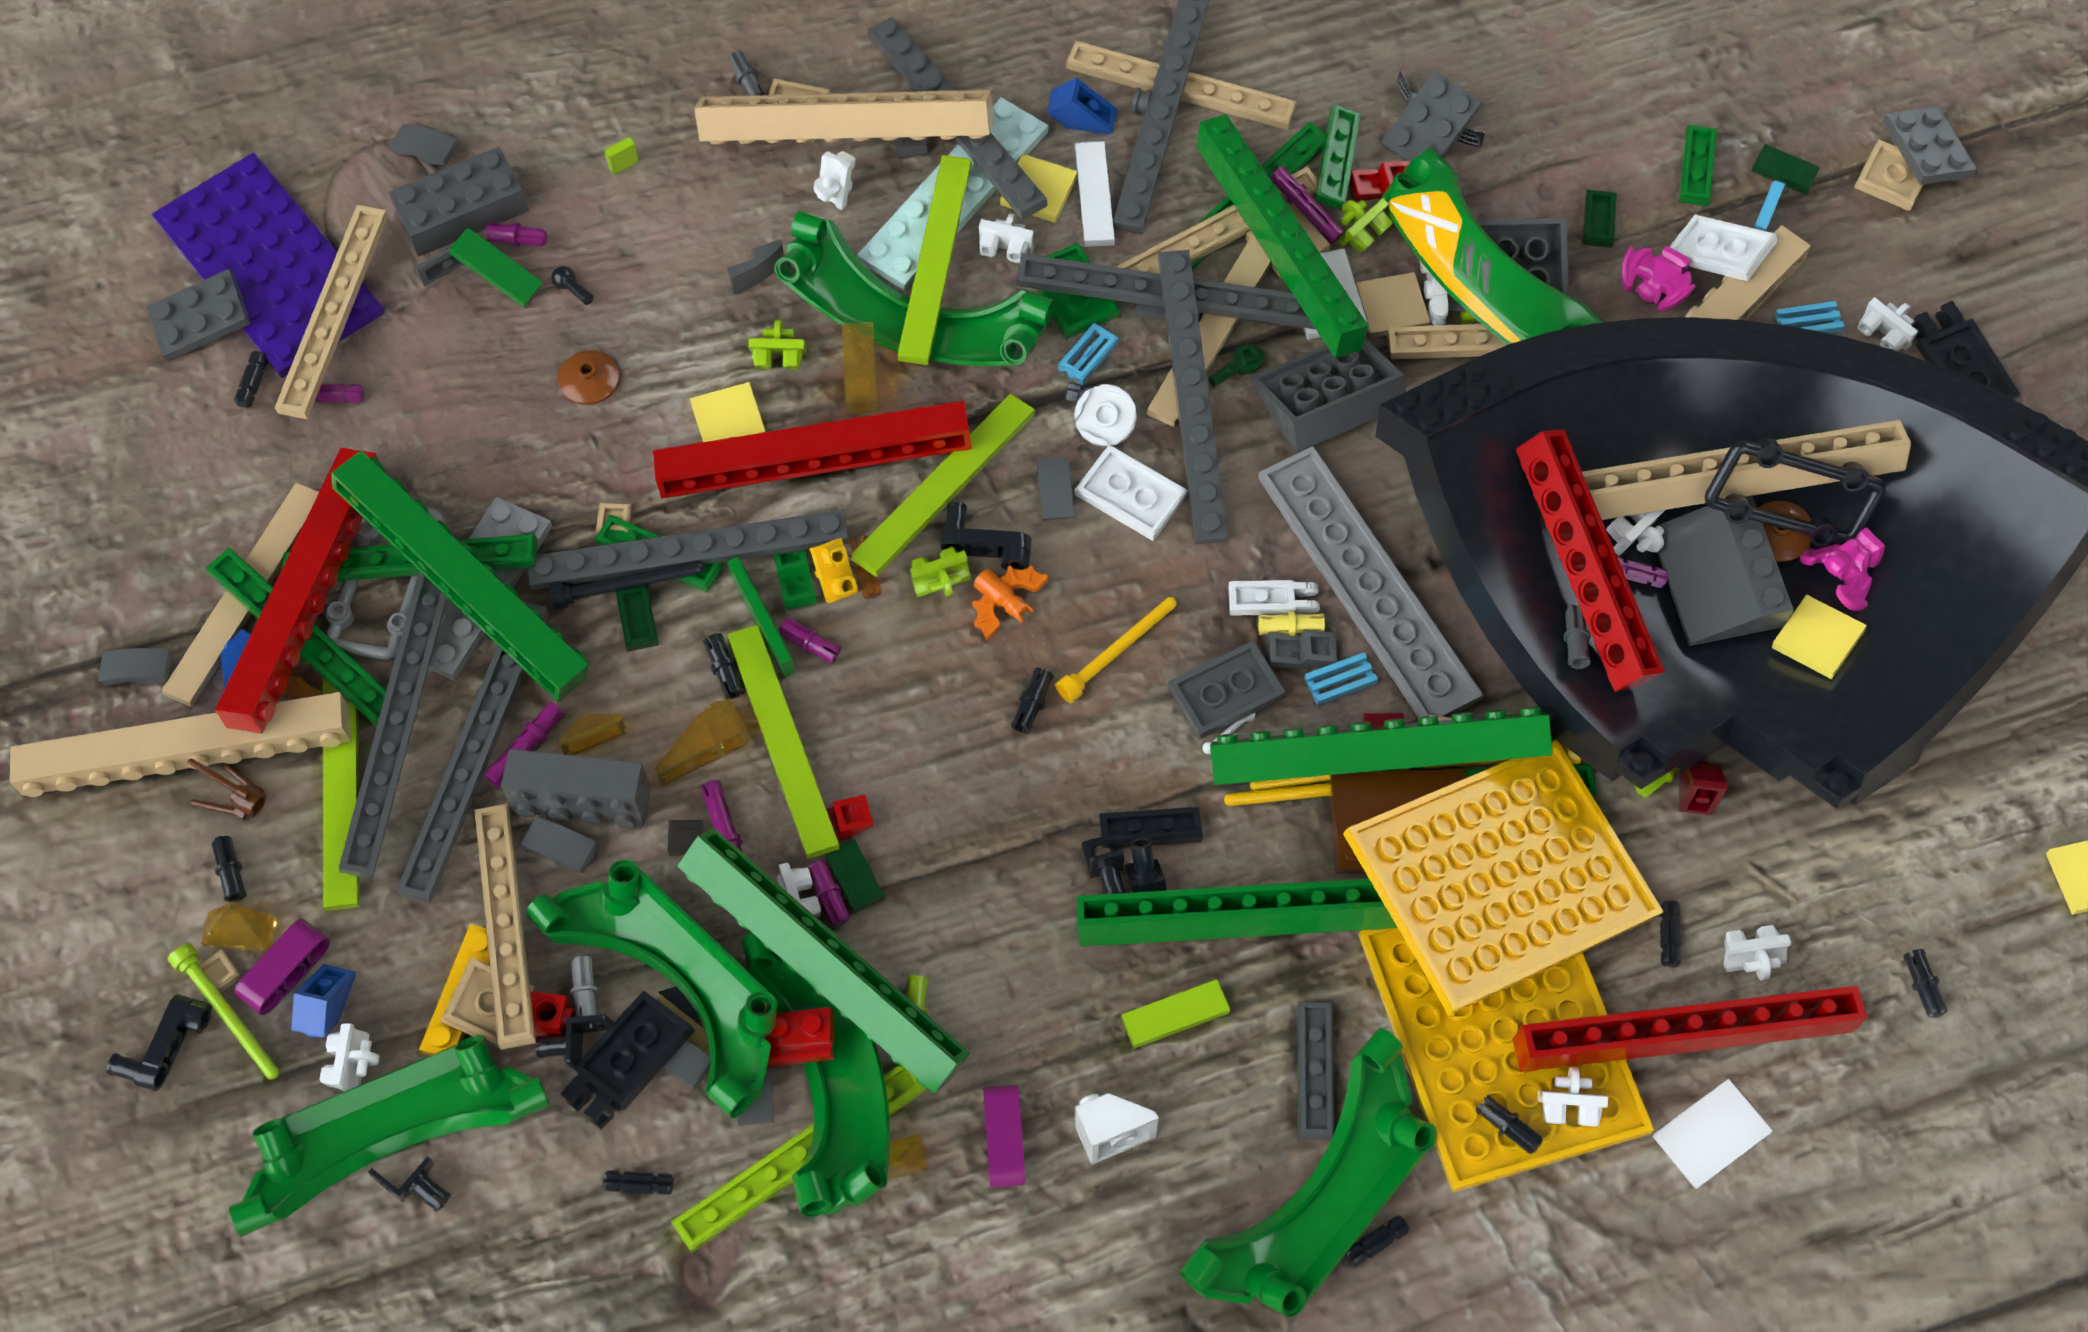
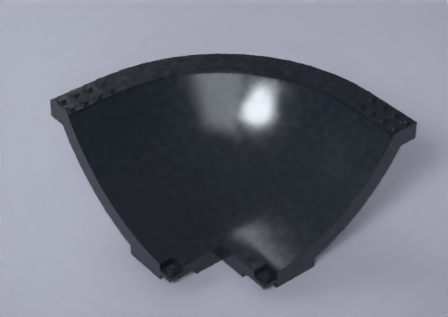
M1697 317L1640 318L1593 323L1552 331L1508 344L1472 359L1380 404L1375 437L1404 456L1416 497L1434 542L1462 598L1488 641L1521 687L1540 707L1541 712L1547 711L1549 714L1551 736L1611 781L1623 776L1639 789H1643L1676 767L1684 772L1725 745H1729L1779 782L1790 775L1836 809L1848 801L1854 805L1858 804L1918 763L1923 747L1979 692L2015 651L2052 605L2088 555L2087 440L2078 436L2073 430L2064 428L2050 420L2045 414L2036 412L1984 384L1910 355L1844 336L1787 325ZM1901 420L1911 441L1906 470L1874 475L1884 482L1885 493L1864 527H1867L1885 545L1884 554L1879 564L1874 568L1869 567L1867 570L1868 575L1872 578L1870 589L1865 598L1868 606L1861 611H1853L1846 608L1836 594L1837 586L1839 584L1845 585L1844 580H1840L1829 573L1823 563H1815L1812 566L1805 565L1800 562V557L1788 562H1777L1794 609L1791 616L1804 597L1809 595L1867 625L1865 632L1832 679L1772 648L1773 641L1783 627L1689 646L1668 583L1662 588L1650 586L1648 581L1647 584L1631 580H1627L1665 672L1637 688L1615 692L1608 679L1600 654L1595 647L1592 635L1588 641L1589 666L1575 669L1568 665V644L1564 641V633L1567 631L1565 612L1569 605H1579L1570 586V581L1563 564L1558 557L1550 532L1546 528L1545 520L1533 496V491L1525 471L1521 467V462L1516 452L1518 447L1542 431L1564 429L1583 472L1730 448L1733 444L1742 440L1756 443L1762 438L1779 440ZM1838 481L1752 496L1757 508L1772 501L1791 502L1801 507L1810 516L1811 520L1816 517L1827 518L1837 530L1846 532L1871 489L1864 487L1858 492H1849ZM1707 504L1667 509L1651 527L1703 508ZM1624 516L1633 526L1637 524L1630 516ZM1616 518L1602 520L1605 528L1607 529ZM1608 533V536H1609V538H1610V540H1611V543H1612V545H1613V548H1614V546H1615L1618 542H1616V541L1612 538V536ZM1638 539L1620 556L1617 555V557L1624 559L1623 562H1626V559L1651 565L1653 570L1654 567L1662 568L1657 552H1650L1648 550L1640 552L1637 549ZM1832 542L1831 544H1829V545H1827V546L1834 545V544H1838V543ZM1813 543L1810 546V548H1813L1814 550L1823 548L1815 546Z

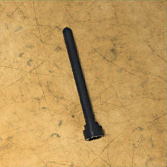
M697 561L571 587L570 584L564 585L563 582L552 584L549 586L550 596L555 610L568 608L569 604L574 603L575 599L701 574L704 571V565L702 562Z

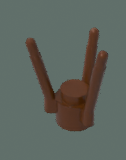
M188 759L189 765L233 791L230 802L234 804V808L195 799L190 802L192 806L231 814L242 820H245L247 815L255 817L260 813L267 798L264 789L254 785L230 764H226L224 766L225 769L243 785H236L196 760Z

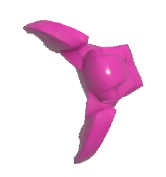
M1667 245L1662 250L1661 255L1656 257L1652 255V248H1642L1633 251V246H1630L1621 265L1623 289L1630 292L1634 281L1637 278H1641L1643 282L1638 285L1635 292H1638L1645 302H1654L1655 304L1658 303L1661 294L1664 293L1666 297L1658 304L1656 310L1660 313L1669 311L1681 304L1696 286L1694 284L1690 285L1691 273L1687 272L1691 260Z
M1866 527L1859 532L1855 539H1850L1843 545L1834 544L1815 550L1809 548L1802 552L1799 560L1801 563L1811 566L1815 563H1823L1829 573L1840 580H1844L1845 585L1839 584L1836 589L1838 599L1849 610L1861 611L1868 606L1865 598L1872 582V578L1868 575L1867 570L1869 567L1874 568L1879 564L1884 554L1885 545Z

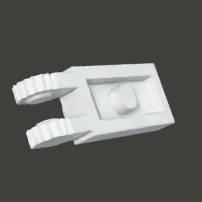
M1420 261L1421 273H1426L1427 281H1424L1425 299H1430L1429 310L1427 311L1430 326L1445 325L1446 316L1449 312L1447 291Z
M1293 580L1229 582L1230 616L1287 614L1288 611H1294L1296 614H1317L1320 611L1318 601L1295 600L1294 595L1297 597L1316 596L1319 593L1318 584L1313 582H1293Z

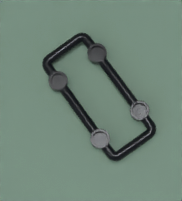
M1762 438L1756 443L1742 440L1731 446L1706 490L1704 498L1709 508L1723 512L1727 520L1733 524L1743 523L1750 519L1808 535L1815 546L1824 547L1832 542L1844 544L1848 540L1856 538L1859 532L1864 529L1885 493V484L1880 478L1868 475L1859 463L1848 462L1842 467L1783 451L1774 439ZM1742 454L1754 456L1758 464L1763 468H1773L1778 464H1783L1839 480L1845 490L1849 492H1858L1864 487L1871 489L1846 532L1837 530L1827 518L1816 517L1807 522L1753 507L1744 496L1739 494L1728 495L1725 499L1719 497Z

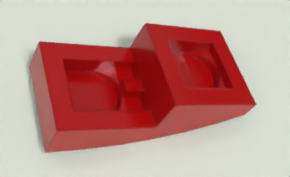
M1410 161L1382 162L1379 169L1351 170L1349 184L1355 201L1380 199L1395 176L1403 173Z
M865 794L834 801L833 807L826 809L838 841L873 827Z

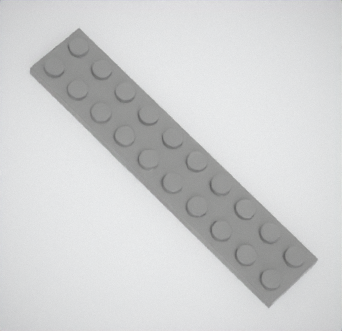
M1311 446L1260 471L1258 475L1259 481L1418 718L1425 716V714L1450 717L1452 714H1456L1481 701L1483 697L1482 692L1315 448Z

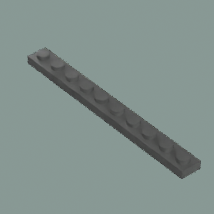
M1178 0L1113 220V229L1141 235L1143 233L1210 0Z
M893 17L868 29L869 38L915 92L955 91ZM992 133L980 139H972L969 136H957L954 138L1022 220L1048 206L1047 198Z
M1190 251L1159 252L1158 262L1195 545L1227 542L1228 534Z
M1021 254L1017 277V286L1164 307L1159 273ZM1193 278L1198 313L1315 329L1294 295L1290 292Z
M844 510L536 555V567H528L529 585L533 591L546 589L552 584L562 582L564 585L607 580L697 561L707 565L727 562L735 557L741 560L808 550L836 538H842L843 544H848Z
M420 571L339 864V873L373 879L448 598Z
M522 601L527 607H534L541 615L542 621L546 622L549 614L547 607ZM499 646L495 650L396 890L400 896L431 904L524 676L525 670Z

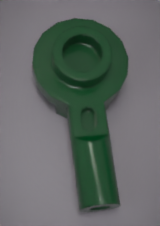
M1252 344L1239 346L1234 352L1231 363L1208 376L1210 384L1216 387L1238 373L1243 376L1255 373L1262 367L1264 362L1262 350Z

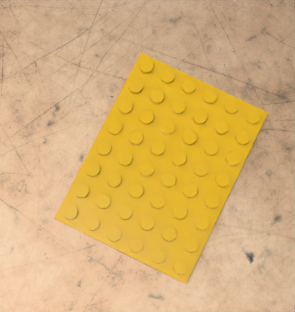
M1557 740L1551 742L1552 755L1510 759L1351 826L1343 833L1448 1015L1640 926L1664 912Z
M1398 928L1359 931L1360 942L1394 1035L1403 1045L1401 1054L1425 1120L1432 1123L1436 1128L1437 1137L1434 1144L1452 1193L1652 1134L1654 1131L1626 1060L1520 1072L1512 1038L1522 1025L1608 1015L1583 952L1448 1015ZM1578 1067L1580 1078L1592 1079V1088L1579 1089V1093L1608 1096V1107H1602L1599 1126L1579 1125L1578 1105H1566L1565 1124L1544 1122L1543 1103L1538 1101V1090L1567 1092V1088L1555 1087V1077H1568L1569 1068ZM1488 1094L1493 1096L1492 1098L1512 1114L1517 1112L1519 1119L1543 1138L1541 1146L1535 1153L1528 1154L1506 1135L1501 1137L1499 1135L1500 1130L1475 1112L1480 1103L1484 1104L1485 1101L1483 1099Z

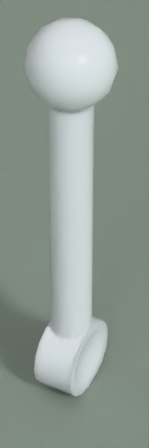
M1255 713L1235 722L1220 735L1232 734L1245 722H1252L1255 719ZM1211 742L1204 743L1202 749L1205 754L1211 755Z

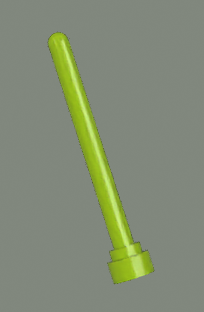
M186 943L175 949L168 957L169 963L176 971L189 975L268 1079H276L279 1076V1069L199 966L200 960L198 959L199 953L191 943Z

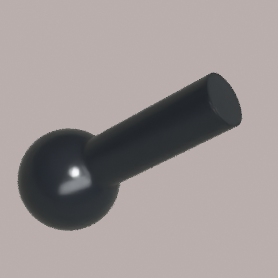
M559 266L554 269L551 280L556 288L568 289L585 305L592 303L594 296L576 281L575 273L571 268Z

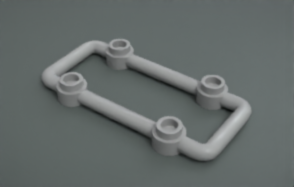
M427 508L429 515L436 521L440 520L443 522L442 514L439 511ZM362 519L360 531L356 535L359 541L357 547L374 546L383 537L365 519ZM418 575L411 576L400 611L394 613L387 622V628L391 635L387 647L339 639L341 630L348 628L353 623L354 614L350 605L359 580L345 581L338 601L331 603L326 609L325 616L328 623H330L326 635L347 654L379 660L393 659L397 654L396 650L399 647Z

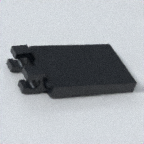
M1953 301L1943 304L1940 307L1941 311L1935 314L1943 328L1941 330L1937 329L1936 324L1927 311L1914 317L1915 322L1912 324V327L1918 331L1915 336L1917 339L1916 346L1925 361L1984 384L2013 400L2020 396V392L1973 318L1965 321L1962 313Z
M643 990L575 1065L573 1069L578 1075L570 1081L560 1095L567 1100L566 1102L569 1106L578 1112L591 1099V1094L594 1093L596 1098L587 1107L584 1114L590 1118V1121L602 1130L614 1118L615 1110L617 1112H620L621 1109L625 1110L690 1038L695 1030L690 1023Z

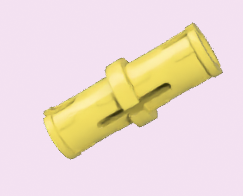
M1288 611L1287 614H1259L1258 616L1259 635H1268L1269 632L1295 636V634H1301L1304 630L1325 631L1324 613L1295 614L1294 611Z

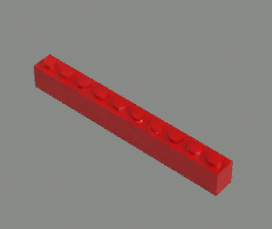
M959 401L653 450L655 480L661 499L940 455L952 453L953 451L971 450L972 446L965 402Z
M340 447L215 708L216 713L226 728L263 734L267 723L274 716L275 706L279 697L287 688V680L293 667L297 666L299 662L300 652L306 640L312 634L313 624L318 614L322 612L326 596L330 588L335 585L339 568L342 562L347 559L353 538L359 533L363 517L332 488L331 475L334 470L361 450ZM363 451L369 458L374 457L378 460L375 452Z
M1858 986L1525 1024L1520 1027L1512 1041L1520 1072L1853 1033L1868 1018Z

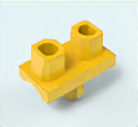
M836 538L827 543L809 548L816 568L814 573L816 578L820 580L826 603H833L858 593L857 584L852 574L842 538Z

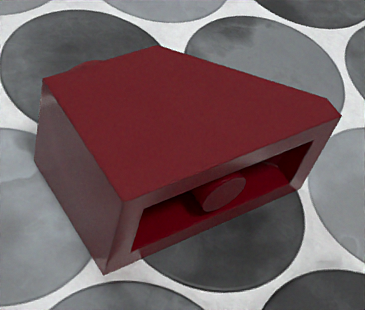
M1702 760L1686 771L1681 772L1679 812L1713 815L1727 790V781L1721 766L1711 765L1709 762Z

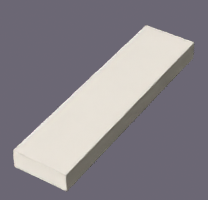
M1104 141L1075 143L1084 247L1112 246L1115 239Z

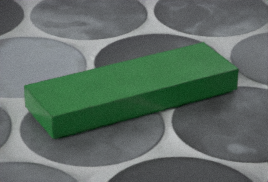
M1687 125L1679 188V203L1706 207L1710 203L1717 129Z
M468 227L449 249L450 255L523 308L543 283Z

